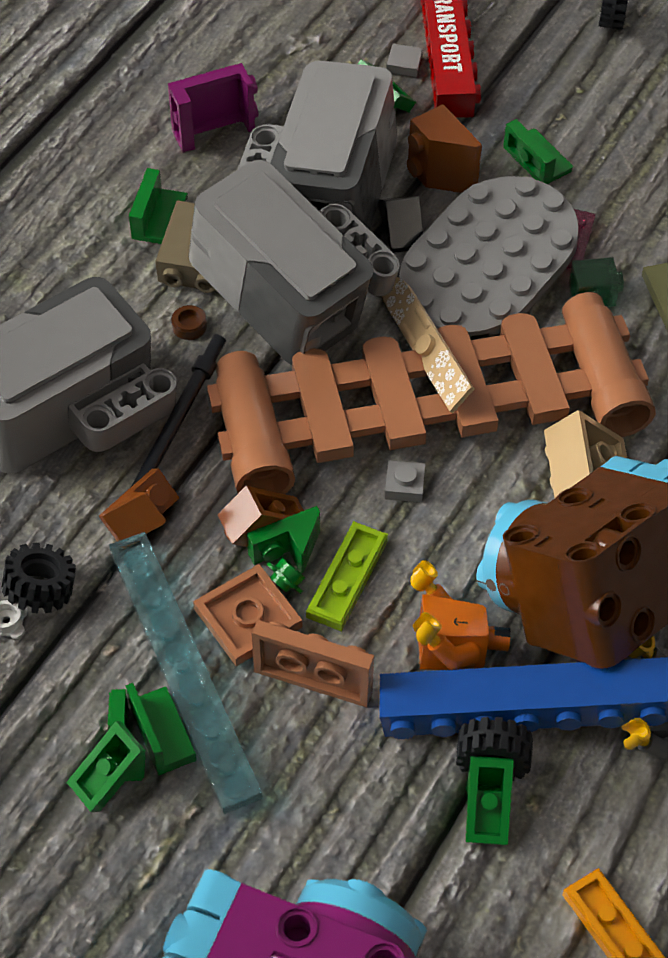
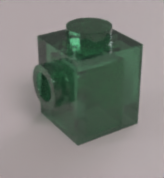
M613 257L572 261L568 284L572 297L585 292L597 293L602 297L605 306L611 307L616 306L618 292L623 291L624 279L622 271H617Z

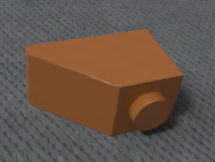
M246 485L218 514V517L224 527V533L228 540L234 545L248 547V532L304 510L295 496Z

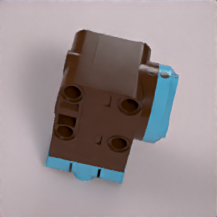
M614 456L578 483L562 491L549 503L539 500H524L519 503H505L499 509L495 525L485 544L483 560L477 568V583L482 589L487 590L490 598L496 605L521 616L528 644L587 663L594 668H608L620 663L668 624V459H664L655 465Z

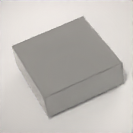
M392 44L386 69L391 74L417 77L423 56V48Z

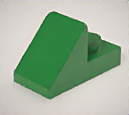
M314 506L248 532V555L253 564L257 565L264 561L271 562L280 558L284 553L290 552L302 574L320 534L319 508Z
M116 721L69 778L67 784L90 812H100L125 781H142L144 779L146 751L123 723Z
M471 756L467 780L468 798L465 842L508 845L513 759Z

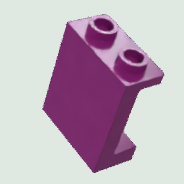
M242 63L168 83L172 132L183 153L195 149V134L237 122H243L248 132H252L255 129V118L259 116V112L254 100V94L258 93V88L252 74L248 75Z

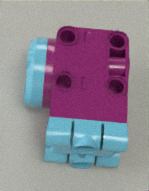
M207 869L197 885L187 906V911L184 914L179 913L169 928L164 942L163 952L165 957L163 958H417L427 928L423 923L413 918L403 907L386 897L379 888L362 880H308L297 903L293 904L238 882L222 872Z

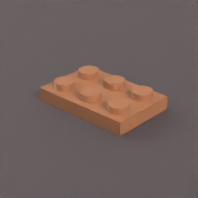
M257 619L252 631L255 673L368 707L373 691L374 655L368 654L364 649L357 646H342L329 642L325 637L318 634L307 635L290 630L289 627L279 622L268 623Z

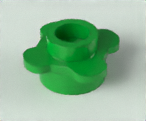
M283 557L275 566L268 562L267 566L274 571L270 578L282 590L288 593L292 588L300 594L303 592L299 585L305 577Z

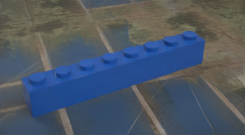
M668 657L622 660L615 666L608 668H594L587 663L577 662L380 674V721L385 737L409 739L414 735L434 734L438 737H449L459 733V729H461L464 723L469 724V720L472 719L481 721V717H489L490 720H495V717H501L506 722L511 719L516 721L517 726L523 724L527 727V731L531 732L542 728H559L570 731L581 726L599 725L604 728H617L634 718H641L648 726H658L668 722Z

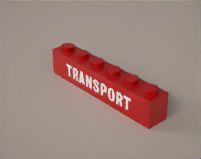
M421 0L434 108L444 105L456 118L474 117L475 104H480L481 88L480 84H475L478 75L477 62H471L474 59L473 40L468 41V38L471 37L470 19H465L468 16L467 0Z

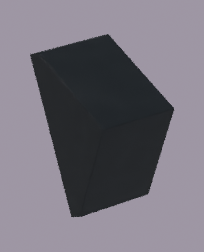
M409 195L380 199L378 208L390 250L393 253L408 251L423 234L419 196Z

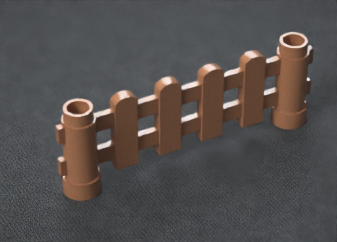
M585 292L572 297L564 304L562 308V315L565 320L564 325L540 329L533 315L518 313L509 315L502 320L500 336L470 340L468 331L460 325H446L438 328L437 330L475 388L454 413L448 410L439 394L415 398L410 379L428 376L423 367L422 355L418 354L415 350L401 352L396 339L385 336L366 341L363 344L362 359L330 364L326 351L312 348L304 354L299 351L293 356L292 371L271 375L264 374L254 354L247 351L231 352L224 355L217 362L216 384L207 385V392L212 413L222 412L226 431L218 432V440L223 461L232 459L231 470L237 493L247 485L286 494L294 486L295 475L287 449L312 445L317 463L353 457L354 445L352 438L385 433L389 450L426 444L424 425L456 420L462 438L496 432L498 427L497 412L526 408L532 425L562 420L569 414L570 407L567 400L591 396V409L597 422L621 437L633 435L645 429L656 415L655 406L646 387L649 378L641 359L631 360L624 342L629 341L630 333L623 316H613L611 310L605 306L599 294ZM573 351L580 369L556 373L550 355ZM510 362L516 378L515 381L486 385L480 367ZM371 387L376 405L343 410L338 391ZM300 398L305 417L277 422L272 403Z

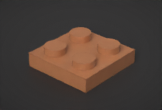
M260 564L193 601L194 610L235 666L253 657L252 631L257 619L268 623L279 622L294 631L302 628L301 617Z

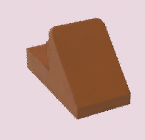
M159 468L151 469L102 512L99 517L119 545L124 546L162 526L166 522L162 514L179 499V496Z

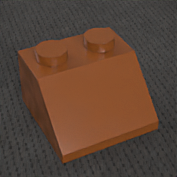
M440 105L410 120L409 149L406 164L408 171L413 177H417L427 188L459 193L478 183L482 144L444 105Z

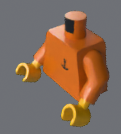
M426 560L420 561L413 569V575L410 580L411 586L414 589L426 591V594L422 595L419 618L413 624L419 644L420 669L456 670L483 668L487 650L508 651L511 637L510 628L488 626L486 607L480 604L452 599L440 584L435 585L432 583L438 576L436 568Z

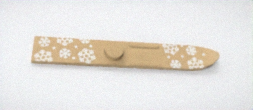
M396 277L393 290L383 296V300L412 350L422 355L425 372L448 410L454 413L475 388L412 288L404 280Z

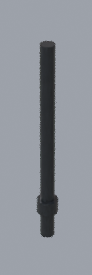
M214 334L204 354L197 357L191 368L193 374L131 487L151 469L159 467L205 380L211 379L217 368L216 360L226 343V339L223 336Z

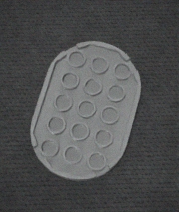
M505 176L474 184L462 192L410 247L402 261L399 278L412 288L437 329L446 325H460L466 328L469 336L489 333V337L497 335L501 332L502 320L505 317L518 313H527L570 264L578 244V221L575 211L569 201L558 190L531 177Z

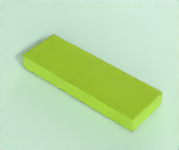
M353 521L306 610V618L342 632L388 542V534Z

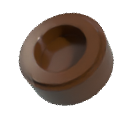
M186 305L178 308L172 314V330L177 337L184 340H194L206 332L207 318L201 308Z

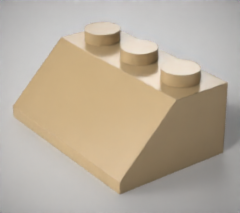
M580 410L544 430L546 441L545 453L549 460L550 484L554 491V498L605 464L611 457L620 456L627 458L624 438Z

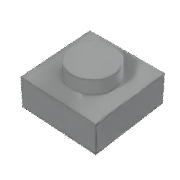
M388 460L385 499L422 503L425 463Z

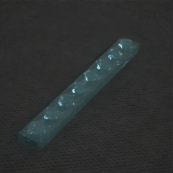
M143 532L109 544L112 559L223 814L261 800L262 791L146 533Z

